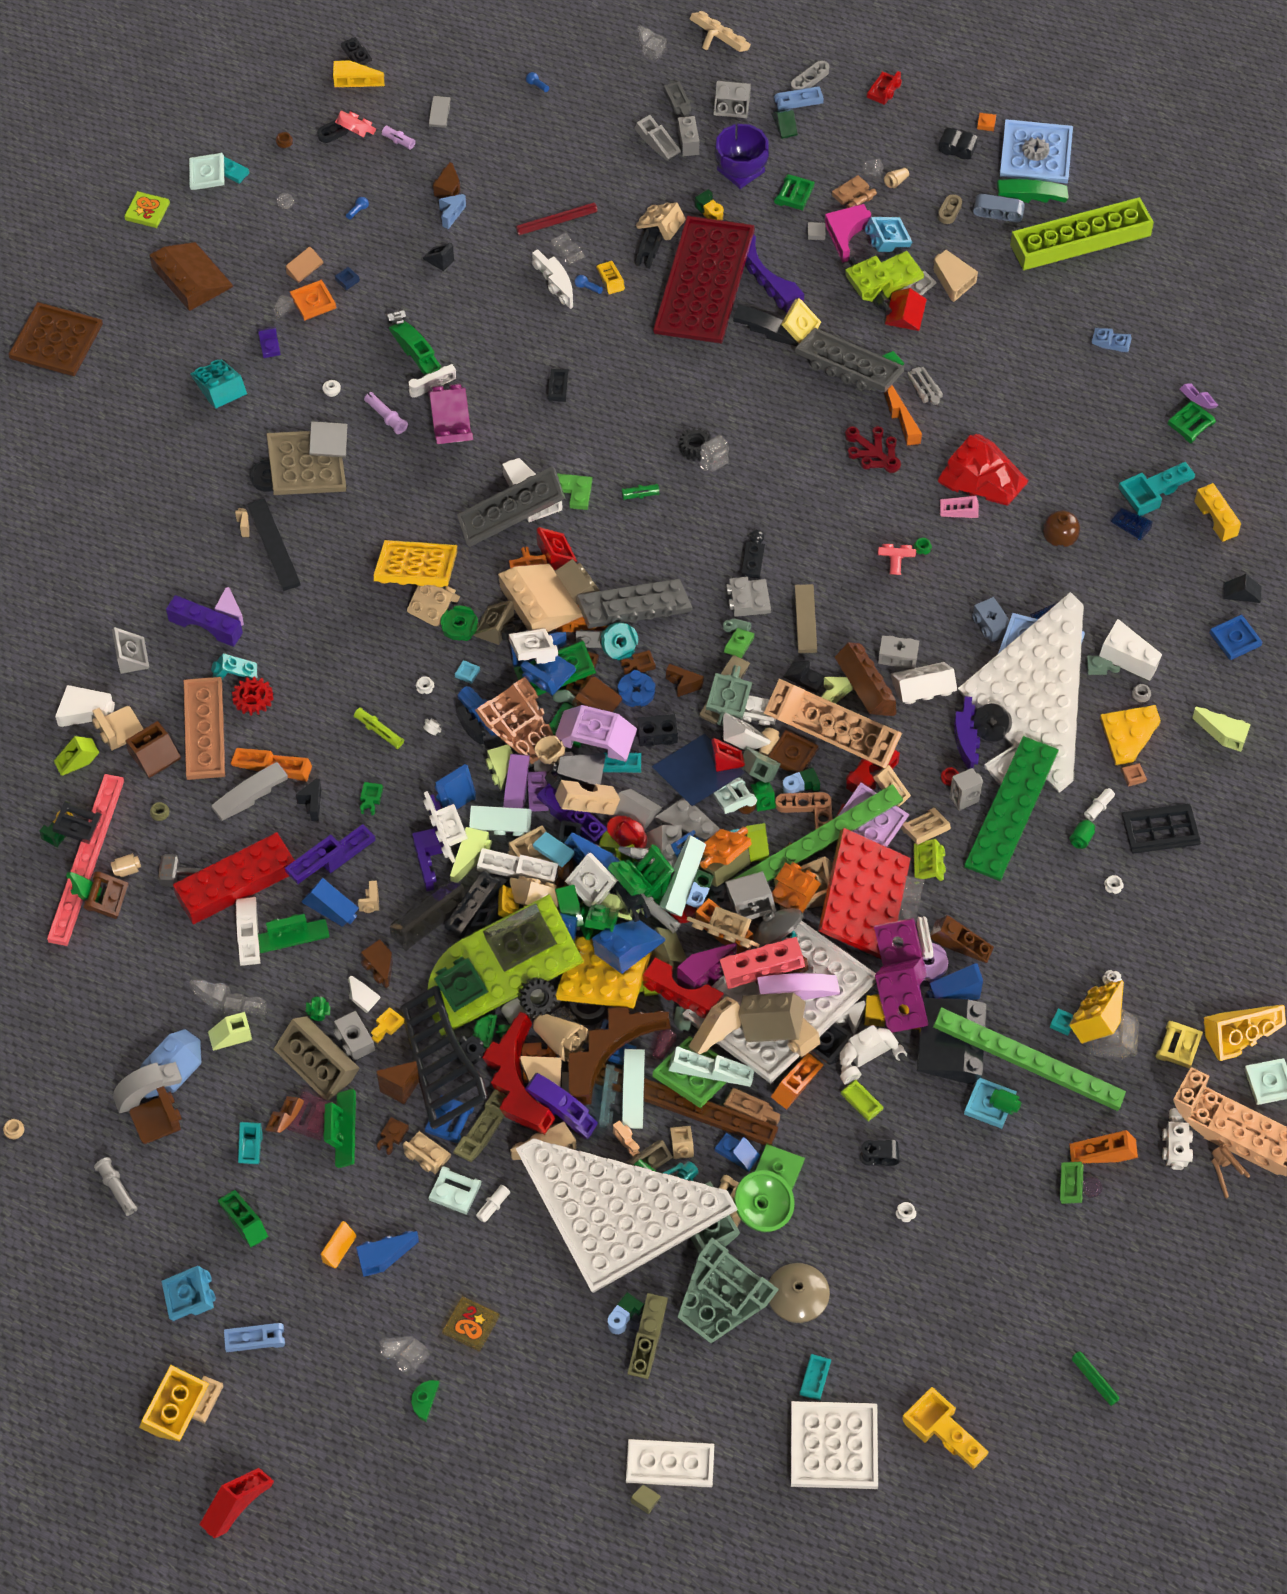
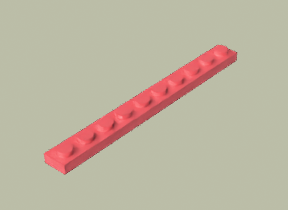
M104 775L92 809L93 813H102L101 820L90 844L81 841L71 872L88 880L91 879L124 783L123 777ZM70 879L66 883L47 938L48 943L68 946L83 900L78 897V894L72 895L71 890L73 887Z

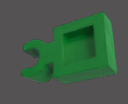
M364 782L360 797L361 802H363L360 806L361 814H364L367 808L371 809L372 816L375 814L374 804L380 805L384 789L382 784Z

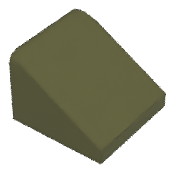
M642 1485L631 1497V1503L649 1514L661 1496L645 1485Z

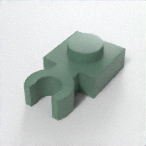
M1087 656L1088 675H1107V670L1114 673L1120 672V666H1114L1112 661L1100 656Z

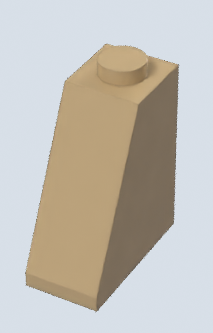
M945 250L934 258L933 270L951 301H956L976 283L978 271L949 251Z
M521 1056V1065L528 1083L535 1073H539L560 1086L561 1058Z

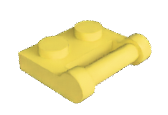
M1169 1021L1166 1026V1035L1161 1049L1157 1051L1156 1058L1190 1069L1203 1032ZM1176 1032L1180 1033L1181 1035L1174 1053L1168 1052L1174 1034Z

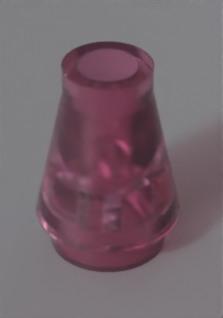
M669 1029L658 1032L652 1055L663 1060L664 1056L676 1042L675 1038L677 1035Z

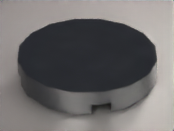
M263 460L261 463L255 464L250 471L252 485L257 490L263 492L273 491L269 460Z

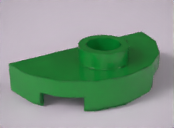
M489 1014L481 1018L473 1029V1036L478 1037L483 1042L485 1050L491 1045L497 1015Z
M430 1380L423 1382L412 1394L411 1403L417 1417L427 1422L440 1384L439 1381Z

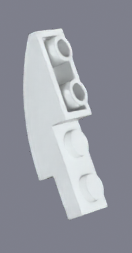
M537 249L532 253L533 267L536 270L539 269L545 279L548 280L549 291L552 294H556L563 305L566 304L571 309L573 307L572 286L565 269L555 257L548 260Z
M256 897L236 899L240 966L260 964Z

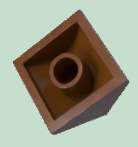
M416 1061L376 1071L380 1092L403 1104L406 1103L419 1083Z

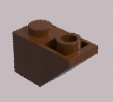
M449 162L446 168L442 169L439 178L433 182L432 188L434 189L435 197L441 199L456 196L460 193V180L451 162Z
M379 939L361 952V964L365 970H370L373 973V978L378 984L382 983L387 988L390 983L393 958L392 952Z

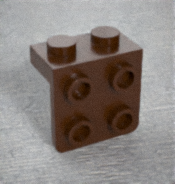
M592 677L582 691L577 694L571 705L574 707L584 705L613 712L622 701V697L597 677Z
M164 1086L156 1089L159 1098L134 1107L129 1111L143 1144L181 1130L179 1120H182L178 1108H173L174 1098L171 1091L166 1092Z

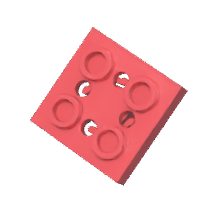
M882 544V547H878L877 555L889 556V574L901 575L902 558L915 557L916 549H912V545H900V548H893V544Z

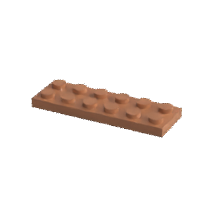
M222 677L184 680L187 780L225 777Z

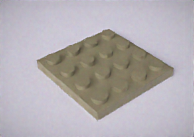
M311 431L267 433L273 495L346 492L342 457L309 455Z

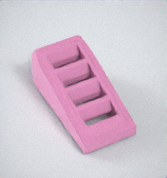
M977 496L940 499L941 517L978 518L979 504ZM947 505H950V510H946Z

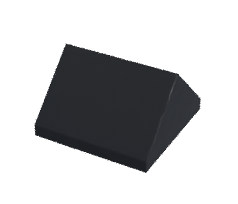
M834 1023L819 1037L820 1044L810 1052L828 1065L840 1061V1052L854 1035L837 1023Z

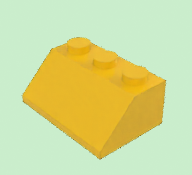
M170 1365L139 1428L157 1437L180 1442L209 1383Z

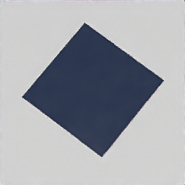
M706 734L701 735L652 766L691 806H694L745 773L741 768L716 772L712 755V742Z

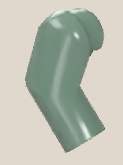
M739 619L726 620L723 623V629L730 633L736 631L737 628L750 631L751 623Z

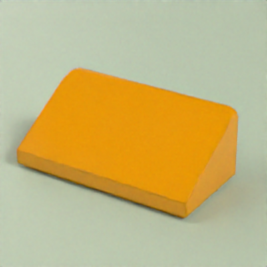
M346 1222L340 1223L321 1253L322 1262L332 1268H337L357 1236Z

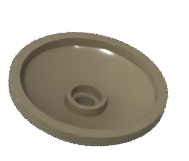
M792 1263L779 1268L771 1276L769 1282L779 1290L771 1299L769 1305L782 1319L794 1323L808 1322L821 1315L827 1307L830 1295L829 1285L823 1274L816 1268L803 1263ZM800 1285L802 1289L798 1290L795 1286Z

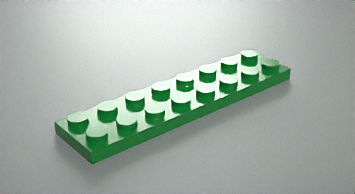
M1025 736L1022 737L968 856L965 868L998 881L1002 880L1059 753V749Z

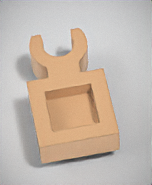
M620 1120L613 1124V1133L621 1144L627 1148L632 1157L638 1155L640 1147L631 1138L632 1132L627 1125H623Z

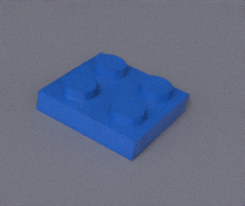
M1243 615L1210 629L1211 636L1229 660L1235 659L1262 645V640Z

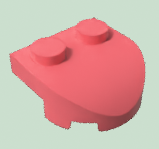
M340 111L335 123L362 137L365 136L366 132L374 134L376 128L371 126L372 122L364 118L362 121L359 120V116L351 111L349 114Z

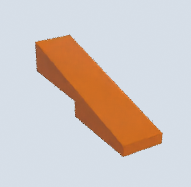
M891 385L884 392L891 418H899L907 446L921 444L922 433L893 385Z
M236 748L231 761L232 766L254 771H261L278 762L288 775L287 778L307 782L312 769V764L308 758L273 755L271 751Z

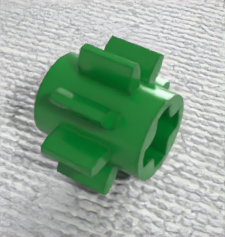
M313 997L311 1003H306L305 1012H307V1016H310V1019L313 1021H323L325 1015H330L329 1002H326V999L323 997Z

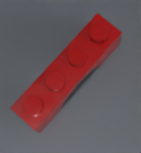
M656 957L643 974V985L648 990L661 994L665 999L678 1003L684 1009L692 1010L701 1018H706L711 1008L724 999L723 992L708 984L698 989H685L679 986L673 980L672 966Z

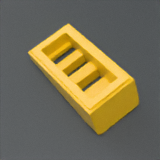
M613 261L596 266L608 294L625 289L623 278Z

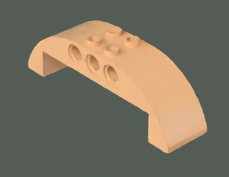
M781 679L778 680L764 711L766 715L883 768H887L902 735L899 731Z

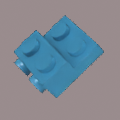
M871 217L865 226V233L870 235L871 245L876 247L878 252H893L895 247H910L913 243L900 217Z
M195 1266L162 1280L170 1320L175 1321L191 1313L198 1315L214 1308L213 1302L216 1300L213 1290L209 1287L212 1278L207 1270L200 1266Z

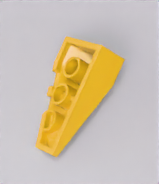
M1284 1005L1224 1012L1204 1017L1205 1037L1219 1061L1242 1054V1049L1248 1045L1254 1046L1257 1044L1256 1040L1263 1035L1269 1036L1286 1025Z

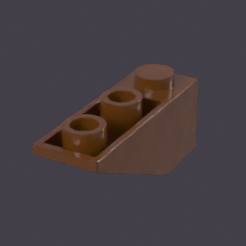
M948 915L935 921L930 932L931 939L941 946L984 963L988 962L994 946Z

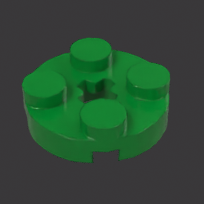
M466 606L453 607L454 609L445 611L441 617V628L444 636L458 641L470 640L478 629V618L474 611ZM462 621L463 625L458 626L455 623Z

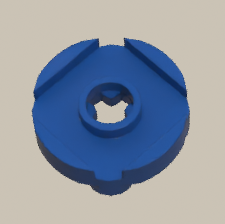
M634 670L621 678L618 684V694L622 697L624 704L630 707H634V705H641L642 707L653 700L655 683L648 675ZM634 687H639V688H640V692H638V691L633 692V688H634Z

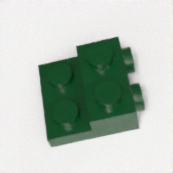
M463 956L453 962V967L447 969L445 966L436 972L437 976L434 978L454 1012L489 992L469 957L466 959Z

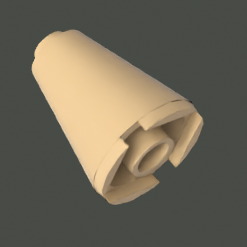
M541 1014L534 1019L533 1028L535 1032L561 1060L569 1062V1053L584 1051L581 1047L584 1042H588L589 1031L583 1025L548 1014Z

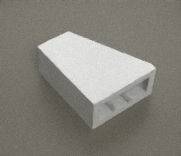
M67 685L55 717L58 726L61 727L92 722L94 718L93 710L100 708L103 715L106 716L113 712L115 704L109 693Z

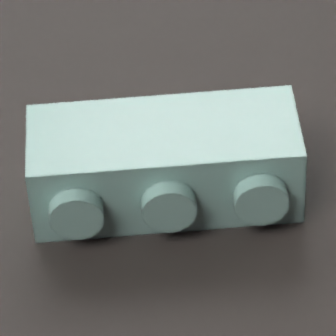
M471 806L470 828L486 832L494 831V835H505L506 832H513V836H523L525 833L530 832L532 810Z

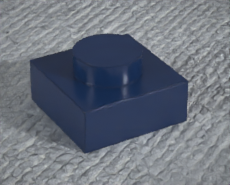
M349 267L335 275V281L345 290H348L360 281L359 276Z

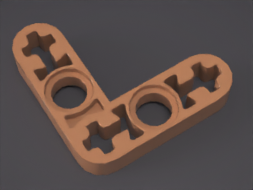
M783 793L776 797V809L780 812H814L815 830L833 820L831 797L827 793ZM802 799L807 800L808 805L801 806L798 804V801ZM820 799H824V805L821 804ZM782 800H785L786 806L782 805ZM825 815L829 818V820L827 822H821L819 821L818 817Z

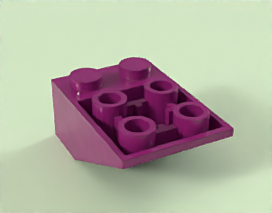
M733 943L692 954L677 967V984L685 989H698L706 984L709 986L715 984L723 975L720 959L729 955H736L737 945Z

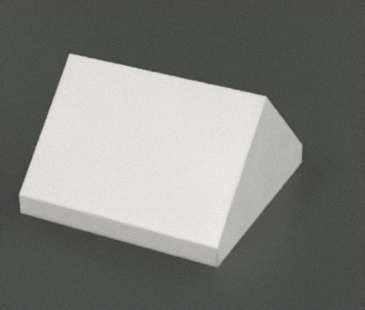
M726 712L723 715L724 741L744 750L746 747L755 750L770 744L771 741L751 724Z

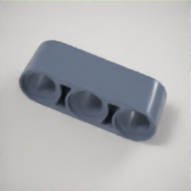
M979 194L975 199L973 213L979 217L1020 222L1023 218L1025 203L1019 199Z

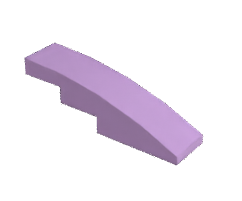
M798 973L757 977L760 994L793 992L800 996L802 1000L840 994L836 975Z

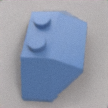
M186 1029L169 1034L140 1067L142 1068L153 1063H158V1066L176 1062L182 1081L179 1084L165 1087L166 1092L171 1091V1093H174L202 1063L201 1041ZM157 1090L151 1091L144 1097L149 1099L158 1096Z

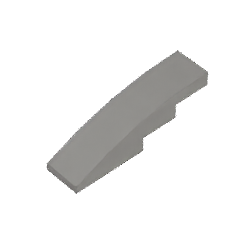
M276 762L240 783L211 805V808L220 820L223 821L254 805L256 799L270 793L271 787L287 780L288 775L279 763Z

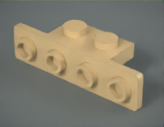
M717 906L709 924L687 917V921L692 922V927L703 930V928H707V933L717 937L719 934L725 935L723 939L735 943V940L741 941V946L749 949L752 946L759 948L760 944L745 938L752 921L749 918Z

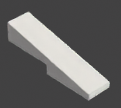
M484 848L481 850L477 865V871L479 872L486 871L491 874L517 878L524 876L549 883H554L558 868L557 863L524 855L517 857Z

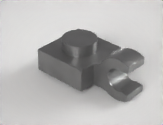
M398 310L385 314L387 321H392V324L396 323L398 325L404 323L402 318L406 317L404 310Z

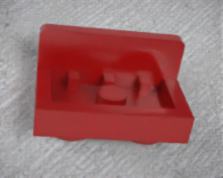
M882 71L868 91L867 98L885 105L889 99H892L896 88L899 89L901 86V72L897 71L893 76Z

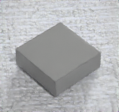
M808 222V240H825V223Z

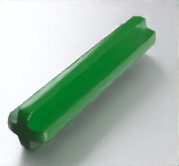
M1079 1351L1074 1354L1072 1361L1111 1406L1119 1401V1396L1082 1352Z

